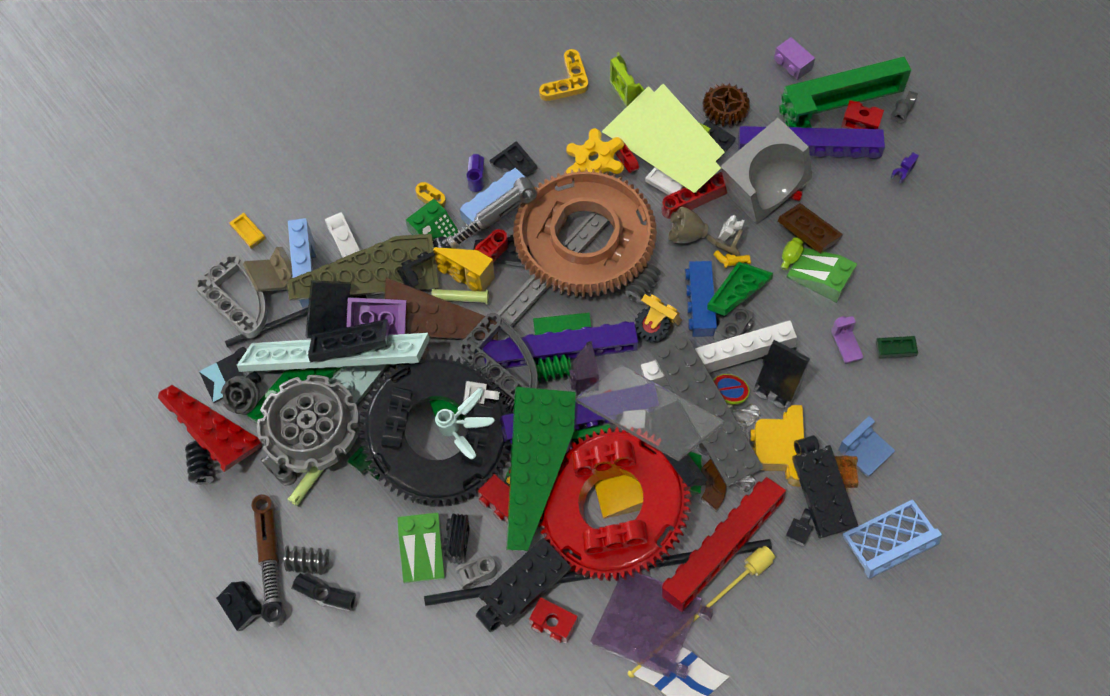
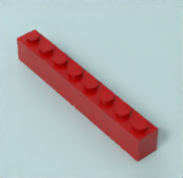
M768 477L762 482L758 481L751 494L745 495L742 498L737 509L733 508L729 512L727 519L724 522L721 521L716 526L715 532L703 540L702 546L690 554L689 560L685 564L682 563L678 566L675 575L665 580L662 585V598L680 612H683L785 501L786 490Z

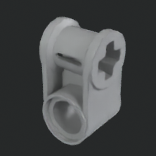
M482 556L471 562L459 565L455 571L459 573L462 580V589H469L481 582L492 579L497 573V567L490 556ZM485 564L492 565L489 571H482V567Z

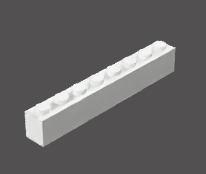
M789 320L698 347L695 350L707 371L713 372L767 355L773 340L789 348L796 347L797 336ZM655 360L641 364L646 386L654 384L655 388L669 385Z

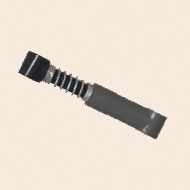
M527 177L517 179L513 188L478 212L474 221H470L469 225L466 224L465 228L462 227L461 231L458 230L457 234L454 233V236L450 235L448 238H436L433 241V248L457 249L461 246V243H465V240H469V237L477 234V231L485 228L488 229L521 204L532 202L537 196V191L530 179Z

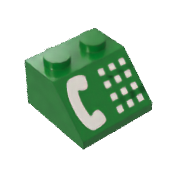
M434 198L405 219L407 229L412 235L431 234L432 242L438 237L448 238L450 235L454 236V233H458V229L447 211Z

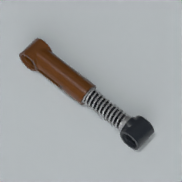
M260 494L252 500L251 507L254 511L258 564L262 569V583H264L263 593L265 602L261 615L269 626L279 627L285 622L286 613L279 598L280 591L278 590L280 588L278 587L279 584H277L279 577H277L278 570L276 569L278 567L276 565L279 563L274 515L276 508L267 495ZM262 505H268L266 509L259 510ZM273 611H278V615L275 618H269Z

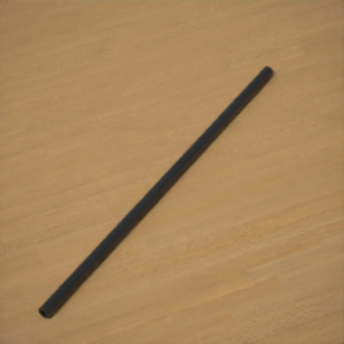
M771 540L747 542L735 555L754 552L763 546L772 549ZM692 552L662 556L664 561L656 560L657 567L651 564L649 569L684 564L689 560ZM572 571L567 572L554 585L591 578L590 575L586 578L582 573L579 575ZM490 585L424 596L425 606L479 598L478 596Z

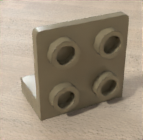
M276 247L271 258L268 260L244 261L243 263L247 274L258 292L288 289L287 281L293 278L291 261L283 247Z

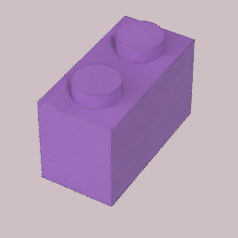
M792 37L776 47L775 61L782 65L797 80L813 69L815 57Z

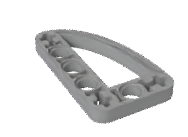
M231 253L198 277L194 282V287L198 294L246 338H254L262 331L266 323L267 303L263 291H256L243 266L244 261L237 254ZM238 270L245 275L255 291L258 302V312L255 320L218 287ZM217 271L223 272L221 276L214 277ZM203 284H204V285H207L208 290H206V289H205L203 286H201V285H203ZM214 293L220 294L217 299H210ZM225 304H231L228 310H222ZM236 315H243L241 320H233ZM247 323V325H248L250 328H253V329H252V330H249V329L247 330L245 324Z

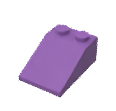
M348 298L347 327L387 319L389 323L388 335L405 334L407 300Z

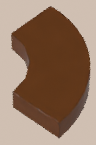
M710 458L701 469V472L708 479L705 482V492L701 500L717 512L723 503L726 485Z

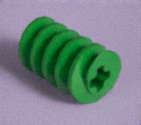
M561 355L560 361L557 356H554L553 362H551L549 357H546L545 363L541 358L538 359V364L535 363L539 383H541L542 377L545 378L546 382L549 381V376L556 380L557 374L560 375L561 379H564L565 373H567L569 378L572 377L570 357L566 359L565 355Z

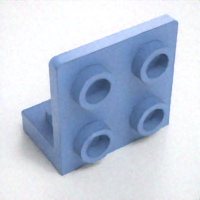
M870 416L841 442L838 449L867 477L880 467L895 451L874 432L872 427L875 421Z

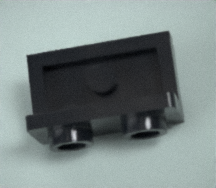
M245 581L231 582L216 598L236 631H242L255 617L262 616L261 603L255 598L250 586Z

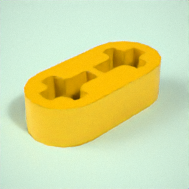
M427 182L417 184L415 191L418 199L425 204L433 198L436 200L441 199L440 202H437L443 208L445 207L446 199L441 191Z

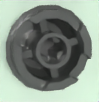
M235 376L229 379L222 387L221 394H223L225 403L223 405L230 412L246 414L252 411L258 403L260 389L249 378Z

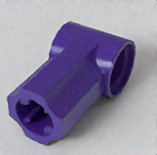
M473 154L469 157L466 177L469 190L479 192L484 187V157L479 154Z

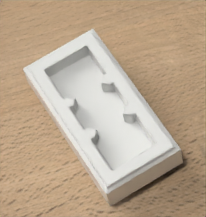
M656 167L645 178V182L667 195L685 188V186Z

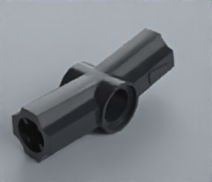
M302 573L296 576L291 588L293 591L317 602L320 606H330L351 612L354 606L356 594L353 592L330 587L328 584L320 583ZM328 591L325 598H318L321 592Z

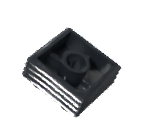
M453 513L451 519L447 518L446 531H448V538H444L443 542L444 557H448L450 564L452 562L454 564H464L470 532L469 518L467 514L459 515V513Z

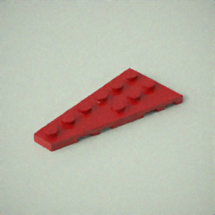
M174 385L161 390L158 394V399L170 412H174L177 415V420L181 424L184 423L187 426V431L198 444L211 453L210 457L214 461H218L221 464L220 468L223 472L260 449L263 445L258 437Z

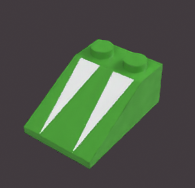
M804 248L799 259L794 263L786 277L837 303L854 275L857 263L841 255L827 252L820 254L816 250Z
M439 513L397 517L403 583L445 579Z

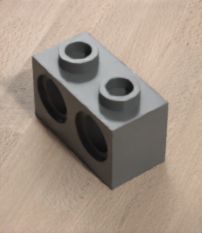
M738 305L724 316L715 330L713 340L719 342L742 335L746 330L750 331L755 322L753 321L754 313ZM740 318V319H743L744 321L740 322V321H737L736 319ZM726 333H733L734 336H729Z

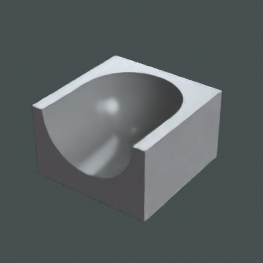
M779 118L775 119L721 165L728 196L756 224L760 223L812 178L809 147Z

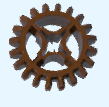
M722 83L721 86L716 84L714 88L710 87L702 102L705 117H709L711 122L715 121V125L721 124L722 128L724 125H728L729 128L732 124L737 126L738 122H743L750 110V100L747 92H743V88L737 89V84L733 87L730 83L728 85Z

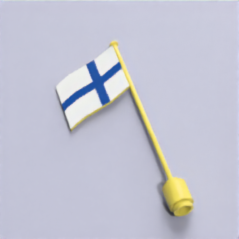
M766 546L755 550L744 560L746 564L744 568L746 570L638 666L632 671L629 670L628 676L630 678L636 676L653 685L666 696H709L730 676L713 669L693 652L672 641L748 573L752 576L754 574L759 576L773 564L775 559L773 552Z

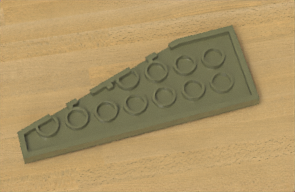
M432 235L394 236L374 246L340 258L335 262L323 265L318 269L289 279L287 281L289 301L309 299L311 280L350 282V296L385 294L386 278L404 284L397 272L402 267L401 263L409 259L414 261L423 252L427 251L428 254L433 252ZM435 256L411 268L412 271L416 272L419 279V284L415 289L425 291L439 288Z

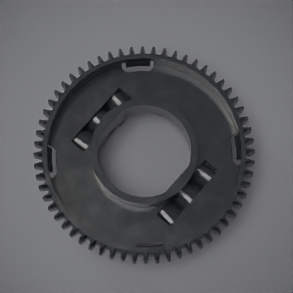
M435 353L433 359L427 354L426 359L423 360L421 357L418 363H404L403 367L397 364V370L392 367L390 368V375L384 372L386 379L384 380L379 377L380 385L373 384L376 391L369 390L372 398H365L369 405H362V408L367 411L360 412V415L365 417V419L359 420V424L364 425V427L358 429L359 432H364V434L359 436L360 440H365V442L360 444V447H366L362 451V455H369L365 462H372L368 468L376 469L373 476L380 474L378 482L385 480L384 488L391 485V493L395 489L398 490L397 497L402 493L405 494V501L410 496L412 497L411 503L419 499V505H422L423 501L426 500L427 506H430L431 501H434L435 507L438 506L439 501H442L443 506H446L447 500L453 505L455 498L461 503V496L468 500V493L470 492L473 496H476V488L479 490L482 487L481 485H484L487 479L493 476L491 475L492 473L495 475L500 473L496 468L504 467L500 460L504 462L507 460L503 454H509L510 451L505 449V447L512 445L510 442H504L499 420L501 416L511 414V412H505L509 405L502 404L506 397H499V400L492 399L493 402L485 398L484 404L476 403L466 415H463L464 418L491 417L495 419L494 423L489 426L466 428L465 439L475 451L476 458L469 459L459 451L454 456L444 460H430L421 457L412 450L405 438V429L409 412L416 405L427 400H443L458 408L464 402L466 381L487 384L486 390L496 391L495 389L498 384L491 385L493 378L485 379L487 372L483 375L480 374L481 368L475 371L474 363L468 367V360L461 364L460 357L455 362L453 361V355L449 357V360H446L445 354L442 355L441 359H438L437 353ZM408 371H410L409 374H407V375H405L404 377L400 378L398 381L393 382V381H395L397 378H399L400 376H402V375L406 374ZM374 455H380L381 459L388 467L389 471L386 475V469L383 467L378 457L374 458ZM477 475L483 477L481 480L478 478L471 484L465 486L464 490L463 486L465 483L471 481Z

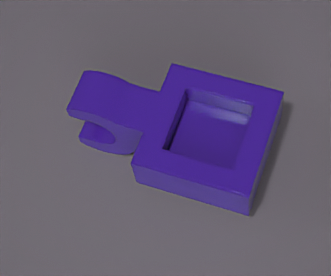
M912 152L909 158L905 157L900 165L902 168L893 170L891 178L893 179L896 175H899L901 177L899 183H903L915 167L919 155Z

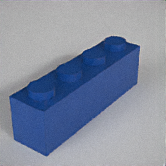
M689 261L688 269H685V280L689 281V285H686V296H690V302H687V313H691V319H688V329L692 330V337H712L717 329L716 312L707 310V305L714 296L712 261Z

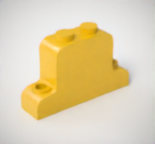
M791 405L787 412H783V419L758 420L755 428L750 429V441H753L754 448L752 449L763 466L761 471H784L785 479H787L791 486L801 487L792 456L797 455L794 449V441L804 438L802 405Z

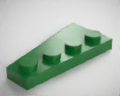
M738 262L709 301L707 310L725 316L773 279V273Z

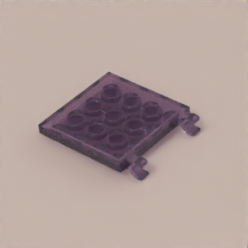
M634 572L635 578L627 574V580L620 576L590 643L666 677H669L671 672H673L677 676L686 679L689 672L688 667L677 663V657L695 616L698 615L702 619L710 621L713 616V609L700 605L702 598L696 597L683 612H680L662 598V582L643 574L640 575L638 572Z

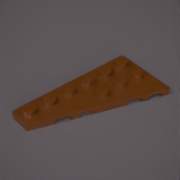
M386 278L385 299L407 300L405 334L428 333L429 337L465 339L485 317L472 310ZM492 320L489 321V322H490V325H491V324H494V325L497 324L496 320H495V321H492ZM498 332L491 340H498ZM477 333L475 339L483 340L485 333Z

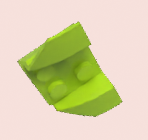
M617 52V56L610 60V83L625 105L628 106L644 91V88L640 83L635 84L633 77L628 75L626 63L620 53Z

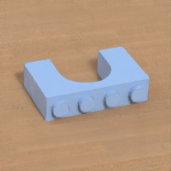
M306 218L288 221L293 278L313 271L311 257H316L315 242ZM309 299L299 300L302 307L309 305Z

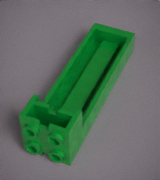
M904 56L784 87L783 94L781 95L782 101L781 105H779V112L784 116L785 124L788 127L812 128L809 119L814 114L848 106L850 100L861 103L904 92L911 68Z

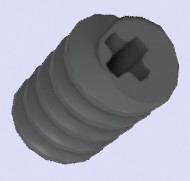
M647 262V267L643 266V272H639L638 277L633 276V281H629V285L625 287L626 296L631 301L642 305L641 299L645 294L647 295V293L652 292L651 288H654L656 286L655 282L660 280L658 275H661V271L655 265Z
M287 545L283 557L285 570L291 572L293 569L295 573H298L300 570L303 573L310 571L311 574H315L318 571L319 575H323L329 562V550L326 549L325 554H322L321 548H318L317 553L314 554L312 547L306 553L305 547H302L301 551L298 552L297 546H294L291 552L289 545Z

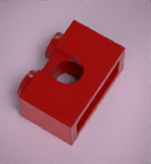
M850 100L841 127L847 129H878L884 110L877 107H864L862 103Z
M540 597L529 617V624L534 631L541 634L545 631L551 634L550 638L557 643L562 641L567 644L578 623L577 615ZM556 619L558 623L556 626L550 627L547 625V621Z

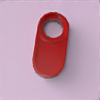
M624 143L623 148L615 154L626 170L632 173L639 169V164L633 153Z

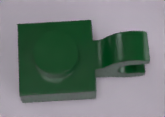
M360 447L348 459V464L361 475L368 472L378 481L380 474L373 476L376 469L368 468L372 462H365L369 455H362L364 449Z

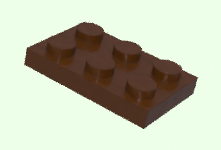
M801 203L780 215L777 221L820 254L841 240L843 236L840 231Z

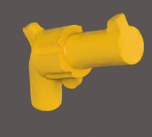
M719 250L713 254L719 262L724 264V268L736 266L738 262L751 264L750 255L735 256L726 254L725 257Z

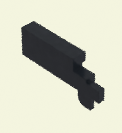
M659 422L656 427L661 432L659 438L663 443L658 448L688 487H693L694 485L702 486L708 479L667 426Z

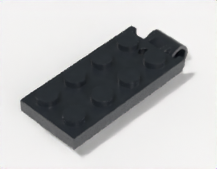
M815 435L795 440L794 449L797 455L792 456V461L818 538H824L858 527L831 445L819 449V442Z
M542 538L478 596L487 605L478 610L476 618L489 632L496 630L501 622L505 627H508L571 569V566Z

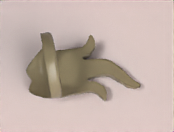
M739 229L732 245L718 238L715 239L709 234L706 235V238L713 245L735 256H739L740 252L736 244L743 229Z

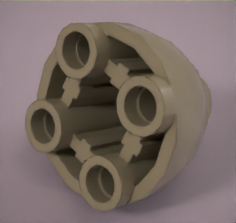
M680 207L677 212H673L670 222L673 224L668 234V240L673 241V243H689L700 237L705 238L708 232V224L704 223L694 211L686 207Z

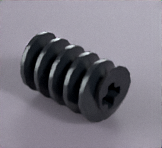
M197 441L188 443L185 447L187 473L189 474L188 481L197 485L210 484L214 480V477L211 476L213 470L209 469L213 466L212 462H209L212 459L209 455L210 452L207 449H203Z

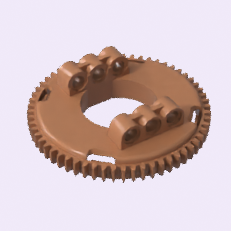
M579 168L578 172L571 170V173L568 174L564 171V175L557 173L556 178L551 175L550 181L545 179L544 184L539 182L538 188L534 187L537 191L536 198L530 203L521 204V208H518L513 228L514 246L516 247L518 258L521 259L522 265L525 264V270H529L530 275L535 274V280L540 278V284L546 282V288L553 285V291L560 288L561 294L564 290H567L568 296L572 291L575 297H577L578 292H581L582 297L585 296V293H589V296L592 297L593 292H596L597 296H599L600 291H603L606 295L607 289L614 292L615 286L621 289V283L627 286V279L632 282L633 276L638 277L639 272H643V266L647 267V261L651 260L653 249H655L657 229L651 205L647 204V198H644L643 193L639 194L638 188L634 189L633 184L628 186V180L622 182L621 176L617 179L615 174L609 176L608 171L606 174H602V170L599 173L595 172V169L592 172H588L587 168L585 172H581ZM574 181L573 187L561 191L555 190V186L561 187ZM639 210L643 222L646 221V225L641 224L636 211ZM578 211L596 212L604 216L614 229L607 245L592 253L571 251L564 247L557 237L561 228L564 227L568 216ZM527 245L529 246V249H530V252H531L532 256L530 255V253H529V251H528Z

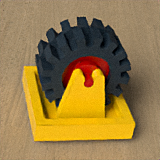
M645 294L641 301L648 309L644 308L642 309L643 312L637 314L638 318H635V328L637 334L645 341L650 343L660 342L661 339L664 340L666 338V334H669V329L671 328L669 322L679 326L682 319L676 308L669 304L664 306V303L658 297L652 294L649 297Z

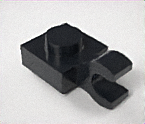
M804 509L800 520L793 518L785 536L786 539L801 546L805 545L813 527L807 524L811 517L809 509Z

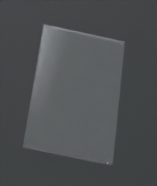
M622 364L575 398V402L677 461L681 460L724 424V420Z

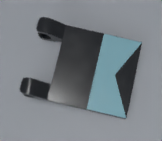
M245 347L239 348L234 354L199 371L213 403L223 399L221 390L229 379L235 376H244L243 372H239L237 364L247 351ZM256 371L246 376V378H249L256 384L261 382V377Z

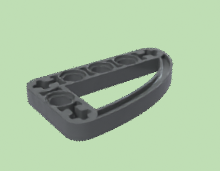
M489 313L460 343L458 353L463 360H468V364L472 365L474 363V369L481 368L480 373L482 375L487 372V379L492 378L490 376L492 370H500V375L497 378H493L492 383L494 385L498 384L497 387L514 400L516 387H528L483 352V347L501 329L515 343L526 360L530 374L529 388L538 389L539 387L537 368L529 349L518 333L501 316L496 313ZM490 320H492V321H495V320H496L497 324H496V325H494V324H491V325H490V322H489V321H490ZM479 332L485 333V338L481 341L475 339L476 334ZM464 348H470L474 354L473 358L468 352H464ZM479 358L486 359V363L483 366H477L476 361ZM507 381L515 382L514 388L510 390L505 389L504 385Z

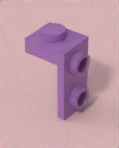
M843 316L836 319L831 330L845 364L862 360L863 358L853 334V328L856 323L853 316L847 318Z

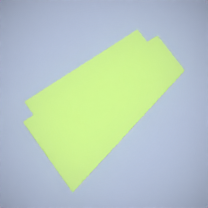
M664 84L655 92L648 86L602 131L612 139L615 137L621 138L630 151L694 193L721 169L716 160L725 153Z

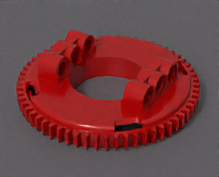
M616 427L615 432L608 428L607 433L601 429L600 435L593 431V437L591 438L586 434L585 441L578 438V445L572 442L573 448H569L563 458L541 515V523L538 524L543 529L540 533L571 566V571L575 570L579 575L582 573L586 578L590 575V578L593 580L598 577L600 581H603L605 577L610 582L612 576L616 581H619L620 575L624 580H627V574L635 578L634 572L637 571L642 575L641 569L643 568L650 572L649 565L652 564L654 567H657L655 561L660 560L663 562V554L670 556L667 550L669 548L675 550V547L672 545L673 542L680 543L677 536H684L680 529L687 528L683 521H689V517L685 513H691L690 508L687 507L692 505L690 499H687L692 497L690 491H688L691 487L686 485L658 448L663 442L661 440L657 441L654 435L650 438V435L646 432L643 436L641 430L636 433L633 428L628 433L626 427L623 428L622 432L618 427ZM642 445L652 449L654 452H656V454L651 452L649 449L643 447ZM626 475L640 483L643 491V504L635 520L599 527V529L589 526L584 514L585 499L590 489L599 480ZM667 527H673L674 530H669L666 537L660 543V545L662 546L660 548L657 545L658 539L662 536ZM564 549H570L573 553L580 556L581 560L574 557L568 551L565 553Z

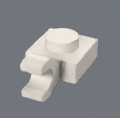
M735 215L731 216L723 224L718 238L726 241L730 236L733 237L736 230L742 229L745 220L737 221Z
M466 381L463 401L479 388L483 389V394L477 402L484 404L485 398L499 400L500 392L486 390L487 384Z

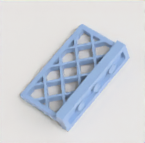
M912 499L843 533L842 537L864 567V573L870 579L938 545L942 534L938 528H933ZM911 507L916 513L915 518L904 516L903 511ZM890 517L899 519L898 526L885 524L886 519ZM901 520L912 522V531L900 528ZM915 525H923L928 531L925 533L915 532ZM869 527H880V536L868 533ZM883 530L895 531V539L883 537ZM898 532L911 535L910 540L907 542L898 541ZM855 534L864 536L863 543H855L850 537ZM866 537L879 540L877 548L866 546ZM880 542L891 543L893 547L889 551L879 549ZM863 550L874 552L875 557L866 561L862 555Z

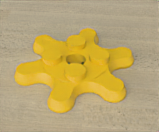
M593 128L589 131V139L583 145L570 143L566 147L567 154L575 157L576 161L567 168V174L571 173V170L578 172L579 168L581 172H585L586 168L588 172H592L595 169V172L599 173L602 170V174L607 171L620 174L624 170L623 163L614 159V154L624 146V141L619 137L603 142L601 140V131ZM598 154V158L596 160H590V156L592 157L593 155Z

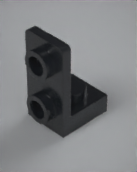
M427 251L417 256L418 259L414 261L409 259L401 263L402 267L397 272L404 285L415 288L419 284L418 276L411 268L435 256L434 251L429 254Z

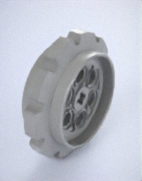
M308 375L305 381H301L299 377L293 378L279 386L280 392L278 394L271 393L264 401L260 409L264 417L257 420L258 438L261 443H266L263 449L269 458L277 465L286 462L285 465L290 471L308 473L313 466H316L318 470L326 469L339 461L338 454H347L356 441L357 435L353 429L360 426L358 407L356 403H350L353 401V397L346 387L339 382L331 384L328 377ZM311 403L308 407H303L305 404ZM324 409H329L326 413H321ZM290 415H294L292 419H287ZM331 427L328 431L323 432L324 428ZM296 433L294 437L289 438L290 434ZM314 439L312 443L306 444L308 440Z

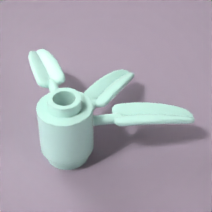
M482 388L477 389L458 407L456 414L451 410L442 409L435 417L440 433L444 436L454 435L456 438L454 443L469 459L476 458V453L465 437H459L457 434L459 424H464L465 428H479L493 424L495 419L491 417H467L464 420H457L456 418L461 413L466 415L475 406L483 394Z

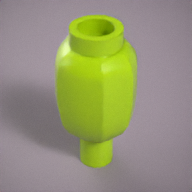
M794 237L786 244L782 252L783 263L780 267L781 269L787 271L790 264H794L799 259L803 251V241Z

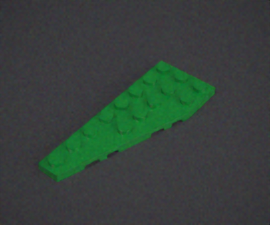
M526 387L515 388L506 550L528 551L574 432L576 392Z

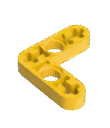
M569 49L564 53V63L569 78L545 83L540 86L539 94L542 100H556L582 94L588 90V79L577 50ZM579 69L581 72L575 74L572 73V70ZM561 86H567L568 90L561 91L559 88Z

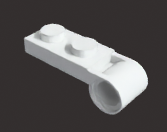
M342 212L324 219L342 258L360 251Z

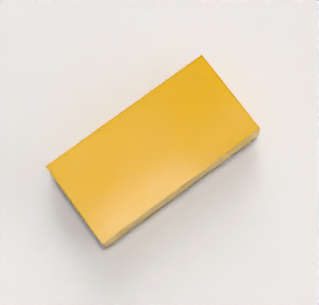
M245 213L229 222L230 226L250 249H253L266 239L265 235Z

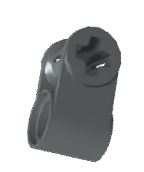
M268 455L261 459L264 466L270 473H273L281 484L290 486L296 481L297 474L287 469L286 462L277 465Z

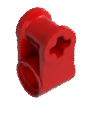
M502 229L494 230L474 250L492 258L494 262L508 249L507 233Z

